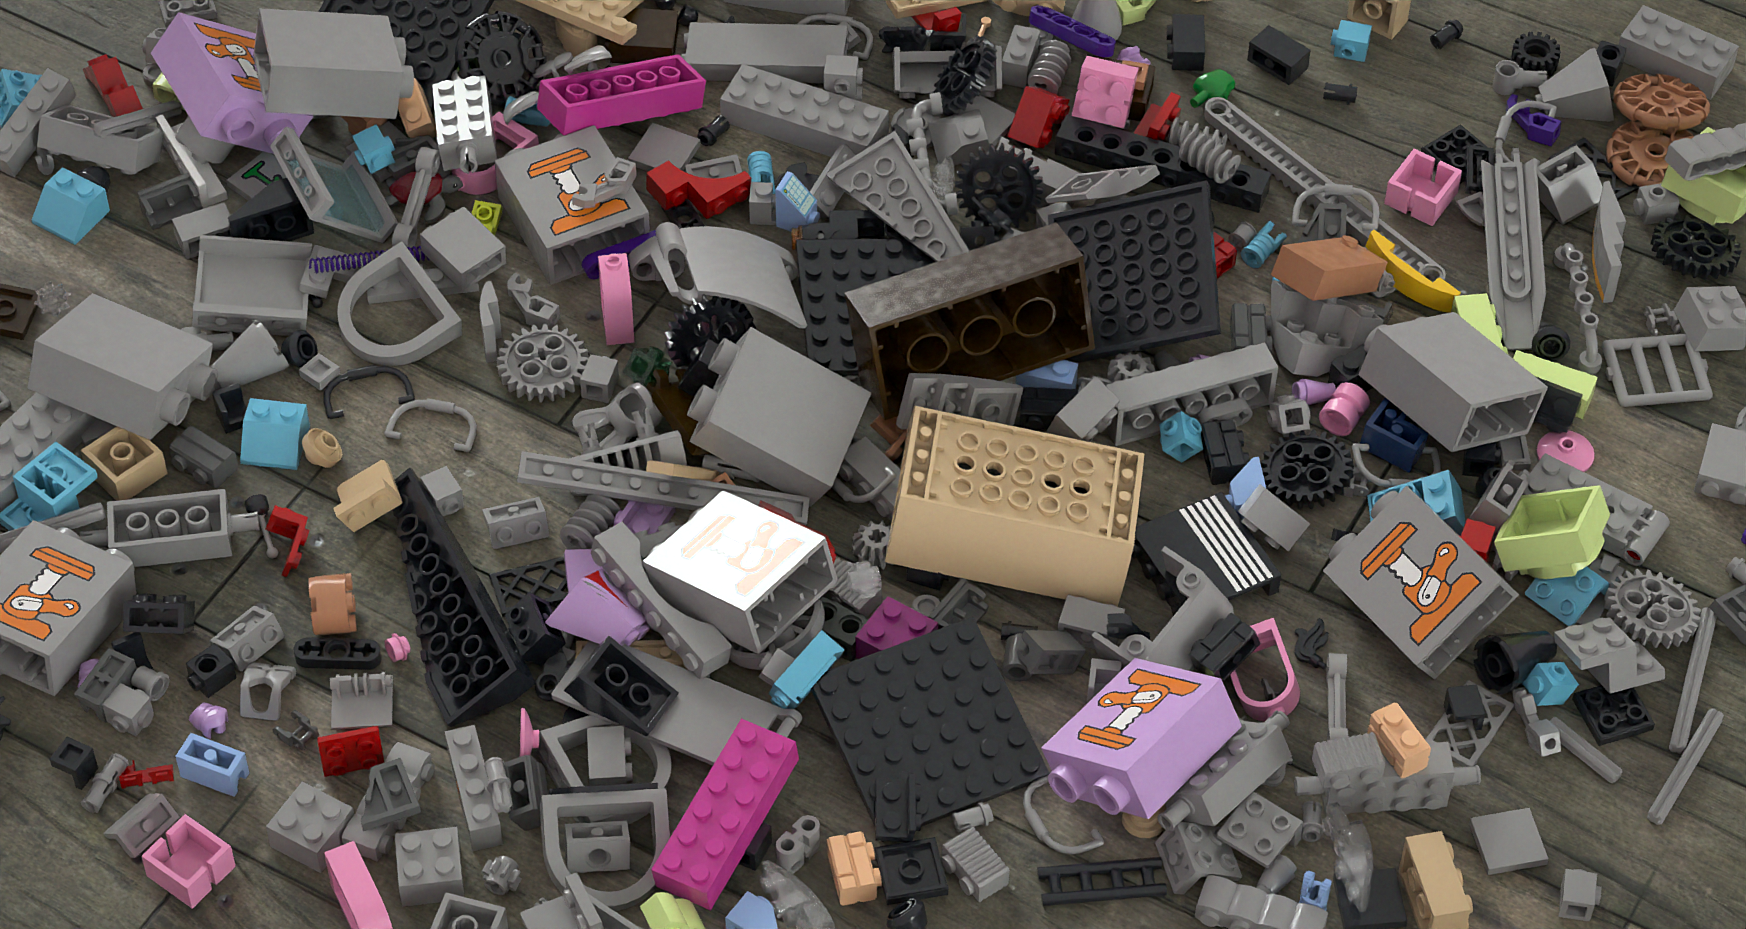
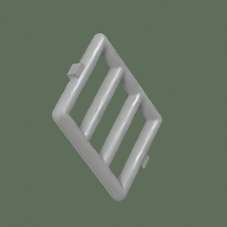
M1686 334L1613 339L1602 342L1601 346L1608 366L1605 373L1608 381H1612L1619 405L1622 407L1710 400L1713 397L1706 374L1708 371L1707 361L1701 358L1699 351H1694ZM1670 346H1686L1699 390H1683ZM1658 347L1672 392L1656 393L1642 348ZM1616 350H1631L1644 394L1628 395L1616 357Z

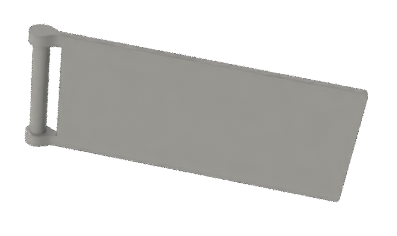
M589 640L551 693L552 699L613 725L622 726L587 710L564 691L592 652L600 645ZM626 644L622 645L679 692L647 737L624 727V729L714 765L741 718L768 730L776 718L783 722L776 733L784 737H788L792 729L798 727L802 721V715L795 709L778 707L707 677L699 679L692 671Z

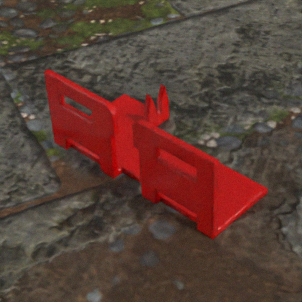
M132 760L133 765L127 766L119 776L122 789L136 785L143 786V783L147 782L157 784V782L174 781L173 764L136 771L135 762Z

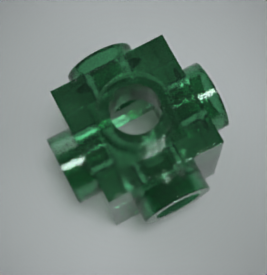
M654 346L649 348L635 347L623 373L632 378L634 383H640L646 388L648 382H657L653 376L654 370L664 369L669 376V369L673 362L664 357L665 352Z

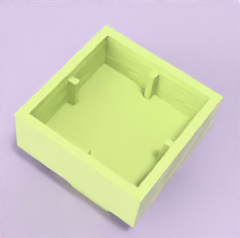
M1707 127V128H1706L1704 131H1702L1700 134H1702V133H1711V134H1712L1713 132H1715V130H1713V129ZM1668 165L1661 186L1675 193L1680 201V205L1692 215L1714 225L1715 223L1728 222L1733 224L1746 213V165L1733 170L1725 169L1715 175L1705 174L1698 179L1690 181L1683 179Z
M1601 486L1521 495L1494 541L1504 571L1519 570L1521 575L1529 574L1539 579H1553L1575 576L1577 571L1591 564L1599 555L1605 542L1602 532L1610 517Z

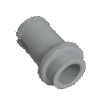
M1734 557L1725 571L1729 573L1728 577H1735L1743 584H1746L1745 559Z
M1307 801L1302 805L1303 824L1301 836L1305 841L1315 842L1320 839L1324 832V828L1321 825L1322 806L1319 802H1316L1315 810L1313 811V801Z
M980 802L978 807L952 813L957 832H962V830L982 824L989 826V822L994 821L992 810L988 803L983 805Z

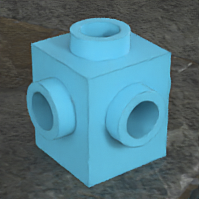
M1179 411L1159 424L1160 442L1163 451L1181 463L1203 450L1202 428L1197 419Z

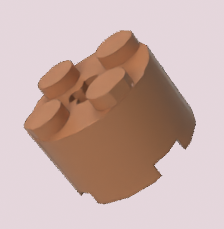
M351 573L309 578L311 619L315 635H331L357 631L355 614L351 615L352 612H356L355 595H352V592H348L353 590Z

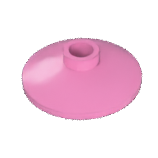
M1568 431L1567 433L1549 432L1540 439L1537 445L1538 460L1546 453L1582 472H1586L1592 466L1594 460V449L1591 443L1584 436L1573 431Z
M521 708L520 757L531 755L532 748H539V730H533L525 708Z

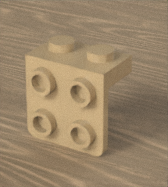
M380 460L340 484L337 492L341 504L333 509L336 517L355 532L402 504L403 502L388 463Z

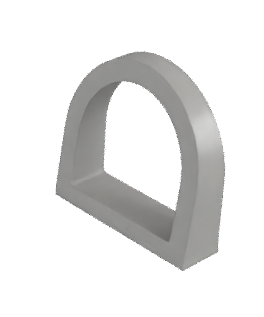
M403 242L396 244L358 270L345 285L339 299L337 315L339 331L343 341L355 355L373 364L382 366L409 364L422 359L462 336L461 319ZM400 271L438 322L405 343L397 345L372 343L363 338L354 328L351 321L353 307L366 290Z
M589 715L539 732V748H536V752L557 788L583 786L564 751L588 742L587 728L616 725ZM624 729L625 738L631 737V742L641 747L650 757L655 771V777L651 783H658V789L667 788L671 773V756L667 746ZM648 813L578 816L573 818L576 823L627 821L628 824H631Z
M666 788L542 795L540 818L544 862L547 872L557 889L561 893L566 890L565 877L571 875L563 862L560 852L558 818L650 813L654 857L646 874L632 886L619 891H598L584 885L588 894L614 911L627 909L647 898L656 888L651 869L670 839Z

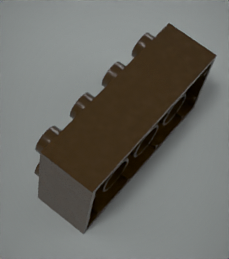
M1057 223L845 292L860 384L862 388L871 392L870 400L884 420L898 416L909 373L959 375L1002 381L1095 349L1084 257Z

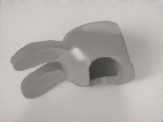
M634 383L622 390L608 406L577 413L572 420V424L577 432L576 427L583 425L586 434H588L587 424L594 422L595 431L613 425L614 431L599 443L600 447L607 449L626 444L631 438L638 436L632 412L639 411L644 422L643 410L650 408L654 427L660 423L663 417L653 403V398L649 391L640 383Z

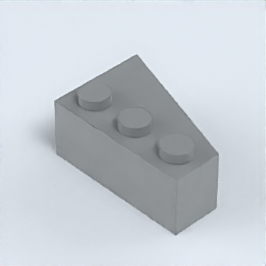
M1001 137L997 150H999L1000 144L1004 143L1005 150L1009 151L1011 147L1008 144L1009 140ZM1015 147V153H1016V154H1018L1020 151H1022V150H1020V149H1018V148ZM1024 148V160L1033 157V163L1030 167L1039 166L1040 171L1035 176L1043 177V182L1037 185L1043 187V193L1037 194L1041 198V204L1033 205L1044 208L1055 204L1047 203L1045 198L1073 176L1079 174V172L1049 158L1047 161H1043L1031 155L1032 150ZM1006 167L1002 171L1007 177H1013L1017 174V170L1014 167ZM1019 181V182H1017L1016 184H1013V185H1019V186H1020V185H1023V182H1022V181ZM996 183L995 188H997L998 192H1002L1003 187H1001L1000 183ZM1012 193L1008 196V200L1020 202L1022 196L1018 193ZM1067 202L1072 208L1074 202Z

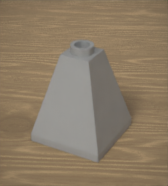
M1595 48L1589 49L1540 85V94L1535 95L1536 101L1557 107L1555 117L1607 122L1614 120L1609 85ZM1544 110L1545 114L1548 116L1549 111Z

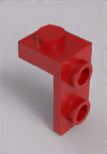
M953 7L940 12L934 11L911 17L925 30L958 32L962 13L957 7Z
M275 505L265 530L293 539L281 576L287 577L290 569H297L302 553L297 550L299 545L304 546L310 531L305 528L308 517L295 513L289 508H281Z

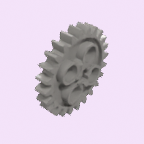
M547 324L543 325L542 330H538L535 325H532V331L530 332L521 328V336L512 333V341L505 340L504 348H499V357H497L498 376L501 377L502 385H508L509 392L517 390L518 398L527 394L528 401H531L534 396H538L539 402L544 400V396H548L551 401H554V395L558 394L560 397L565 398V390L574 393V384L581 386L580 379L588 362V350L584 349V341H578L577 334L569 336L568 328L562 332L558 331V325H555L552 330H548Z
M1638 569L1635 570L1633 575L1628 571H1625L1623 577L1617 575L1615 581L1610 582L1604 596V600H1606L1604 608L1608 609L1606 616L1614 618L1613 622L1617 626H1622L1624 633H1631L1632 641L1636 638H1641L1642 645L1644 646L1648 641H1651L1654 648H1657L1659 643H1662L1667 649L1671 643L1677 647L1680 646L1682 641L1687 643L1690 636H1694L1701 620L1699 617L1701 609L1696 608L1697 600L1690 599L1691 591H1682L1684 584L1674 585L1673 577L1665 580L1661 572L1657 576H1653L1648 569L1645 575Z

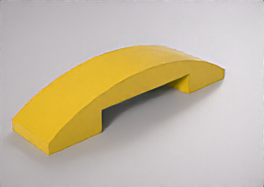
M1372 230L1365 247L1388 262L1385 270L1394 277L1395 284L1393 287L1420 304L1442 312L1451 313L1454 296H1460L1461 292L1440 277L1434 282L1427 279L1393 254L1395 244L1376 230Z

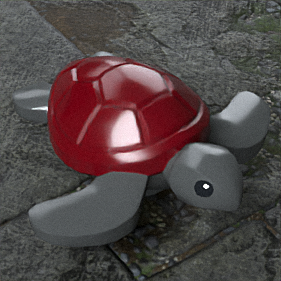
M441 161L436 175L431 178L423 207L429 206L424 216V220L427 223L435 222L444 214L446 206L441 195L443 193H453L463 187L459 177L450 175L449 170H443ZM416 171L410 172L397 180L394 178L386 180L391 195L386 196L385 200L390 208L398 205L399 202L407 204Z

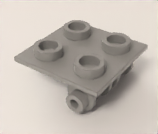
M382 672L381 674H369L367 676V673H363V677H358V673H354V677L336 674L335 678H330V689L332 690L331 730L367 728L372 726L392 727L393 675H386L385 672Z

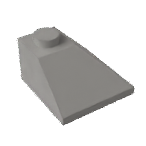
M980 109L927 122L940 169L962 164V161L970 162L969 154L973 153L978 157L979 147H982L985 152L989 151V141Z

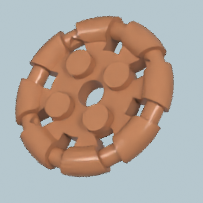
M1640 74L1628 77L1616 86L1613 94L1614 103L1624 116L1632 121H1641L1643 126L1659 130H1667L1668 127H1675L1676 130L1693 128L1698 126L1700 122H1703L1710 112V103L1703 91L1691 83L1685 84L1681 82L1680 78L1669 75L1656 74L1655 76H1648V74Z
M1629 121L1612 133V138L1608 140L1606 146V158L1608 163H1612V171L1616 176L1629 186L1634 184L1643 187L1660 184L1669 165L1664 160L1669 145L1675 140L1683 138L1692 139L1694 136L1687 129L1676 130L1675 127H1668L1667 130H1659L1643 126L1641 121ZM1663 133L1669 134L1670 138L1663 136ZM1650 151H1654L1657 154L1661 155H1653L1650 153Z

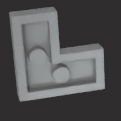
M314 245L309 261L311 258L316 259L319 257L321 259L322 257L327 258V256L332 258L333 255L337 257L338 255L343 256L346 254L348 256L349 254ZM351 256L349 258L350 270L347 269V259L344 257V271L341 268L340 257L339 271L336 270L335 258L333 259L334 272L331 271L330 259H328V273L325 270L324 259L322 261L324 272H320V262L318 260L319 272L317 274L314 270V261H312L311 269H309L308 261L299 291L326 299L333 279L347 283L360 270L357 266V256H355V270L352 268Z

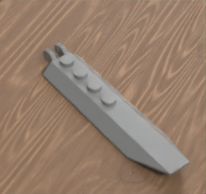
M1512 148L1511 160L1513 162L1503 163L1502 149H1495L1494 166L1481 160L1490 300L1495 306L1496 319L1501 327L1502 338L1507 350H1532V339L1539 330L1546 297L1536 158L1522 165L1519 148Z

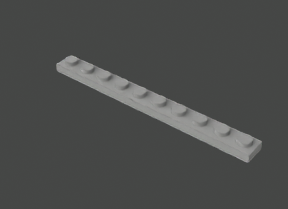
M524 451L521 452L517 477L518 483L694 511L705 507L724 490L757 506L760 500L791 513L796 522L805 526L808 518L810 497Z

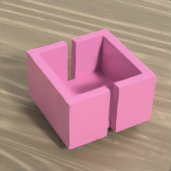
M1086 56L1081 68L1072 116L1124 128L1129 117L1133 98L1132 94L1135 89L1139 68Z
M1413 149L1388 181L1384 204L1405 214L1411 211V217L1433 226L1458 193L1462 170L1440 161L1437 165L1435 182H1432L1435 158Z
M185 814L166 832L170 852L173 854L171 857L166 840L162 837L141 857L147 877L193 909L212 890L210 883L212 882L217 885L236 865L231 846Z

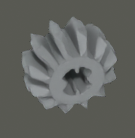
M1141 352L1136 355L1127 353L1126 356L1118 354L1115 360H1111L1109 364L1107 379L1112 383L1118 380L1122 381L1144 373L1155 372V368L1151 364L1150 357L1142 358Z
M883 520L879 525H875L872 521H870L868 527L860 525L858 532L854 533L853 554L854 557L858 558L860 565L869 563L871 570L875 565H879L884 570L891 525L885 527Z

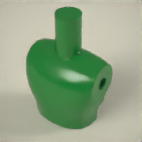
M1215 69L1201 75L1193 84V90L1197 95L1190 100L1191 106L1197 108L1205 101L1214 97H1221L1227 100L1231 91L1235 88V80L1230 74L1221 69Z

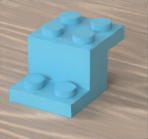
M54 442L13 475L18 499L0 512V524L11 531L27 526L33 520L39 522L80 509L76 495L98 478L96 470L58 442Z

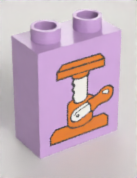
M178 12L152 50L151 55L200 135L272 154L274 153L270 145L285 127L294 129L300 138L301 133L309 124L313 115L265 111L253 56L256 34Z
M1134 658L1041 749L1052 770L1048 775V782L1053 791L1063 800L1073 803L1079 799L1097 804L1105 812L1112 815H1117L1121 811L1149 819L1242 725L1221 678Z

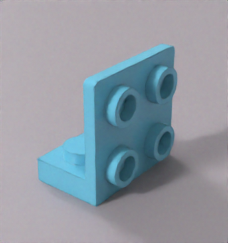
M1 69L0 128H3L42 75Z
M1586 566L1577 571L1575 576L1553 579L1535 578L1525 591V595L1564 624L1571 626L1577 622L1599 592L1605 596L1610 584Z

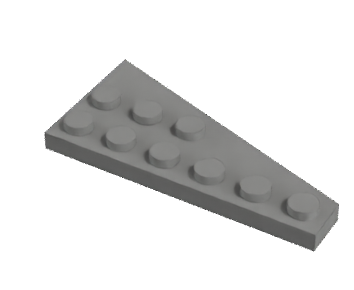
M895 131L826 174L829 180L935 262L969 252V249Z

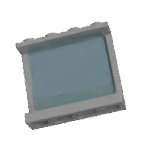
M285 127L270 145L309 219L383 243L398 224L397 219L366 165L360 166L354 151L342 166L309 155L295 130L289 127Z

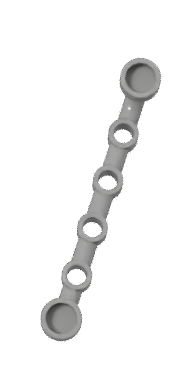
M940 92L930 93V99L916 104L912 109L911 119L906 120L908 136L914 135V139L909 140L911 156L917 155V159L913 161L932 191L933 187L922 113L932 110V115L943 114ZM956 193L945 194V200H938L944 211L947 210L948 216L958 214Z
M1566 243L1555 250L1553 262L1557 267L1570 272L1571 281L1569 289L1575 293L1576 297L1574 310L1580 314L1581 318L1579 331L1586 338L1587 349L1580 354L1578 368L1582 372L1596 374L1599 372L1602 364V357L1598 353L1596 335L1599 318L1591 313L1594 298L1591 293L1586 292L1588 275L1581 271L1583 254L1576 250L1573 244Z

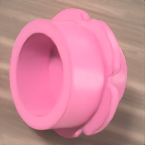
M393 633L392 638L385 640L387 654L393 662L407 659V654L410 653V645L404 636L399 637L396 633Z

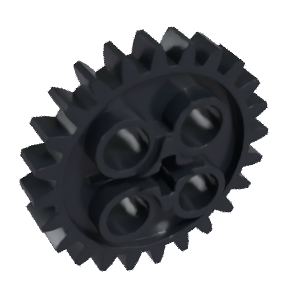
M976 35L974 39L970 37L968 43L964 41L961 49L956 48L955 54L949 56V63L943 65V73L937 76L940 79L934 84L936 89L932 93L940 92L943 114L945 116H953L954 113L958 115L961 109L965 111L967 104L970 103L972 105L973 99L980 95L979 90L986 87V79L992 76L989 72L995 68V65L992 63L997 59L995 56L997 50L994 48L996 45L983 36L979 37Z
M990 143L988 152L979 147L978 157L970 153L971 163L962 161V167L966 171H957V177L962 180L955 181V187L962 189L956 192V198L963 199L959 203V208H968L965 212V217L974 215V220H984L977 213L980 208L972 202L971 198L974 196L980 202L985 198L993 199L996 204L989 209L994 211L996 207L1000 208L1013 220L1012 223L1017 228H1019L1020 218L1028 222L1029 216L1027 212L1036 214V208L1033 204H1041V198L1037 194L1043 193V187L1037 186L1043 182V177L1035 176L1040 171L1039 166L1030 167L1033 163V157L1024 160L1025 150L1016 154L1015 145H1012L1009 151L1005 150L1004 143L1000 144L999 150H995L993 144ZM1006 167H1014L1017 170V174L1013 177H1007L1002 171ZM979 172H987L990 175V179L986 182H981L976 179V175ZM1019 181H1022V182H1023V185H1020V186H1019V185H1013V184H1016V183L1019 182ZM996 183L1001 184V187H1003L1002 192H998L997 188H995ZM977 189L984 190L981 193L975 192ZM1012 193H1018L1022 196V200L1018 203H1013L1008 200V196Z
M1685 214L1684 219L1675 215L1673 220L1666 217L1665 222L1659 221L1658 226H1655L1650 242L1653 245L1652 251L1657 252L1656 258L1664 259L1663 265L1671 264L1672 271L1680 269L1683 276L1691 273L1693 278L1701 275L1705 280H1707L1708 275L1718 279L1719 274L1726 277L1728 272L1733 273L1734 268L1738 266L1742 249H1739L1740 242L1735 241L1736 236L1728 235L1729 229L1721 230L1719 228L1720 223L1711 225L1701 221L1698 217H1695V220L1691 219L1687 214Z
M703 294L701 302L698 303L696 299L692 298L691 307L683 304L682 309L684 312L682 314L674 313L677 321L668 322L671 331L665 332L668 339L665 345L675 366L686 369L708 339L718 345L724 338L736 344L750 327L756 329L750 311H748L744 303L740 304L738 300H730L724 297L720 300L719 296H712V299L708 300L706 295Z
M1314 429L1310 435H1306L1304 430H1301L1300 435L1297 437L1290 432L1288 440L1279 437V446L1271 443L1270 452L1264 451V460H1260L1266 489L1281 501L1286 500V505L1289 507L1293 503H1297L1299 510H1301L1304 504H1308L1309 508L1313 509L1316 502L1324 507L1325 499L1335 502V493L1344 495V487H1350V479L1354 478V464L1350 449L1346 450L1345 442L1338 443L1337 436L1327 439V432L1325 431L1320 436H1316Z

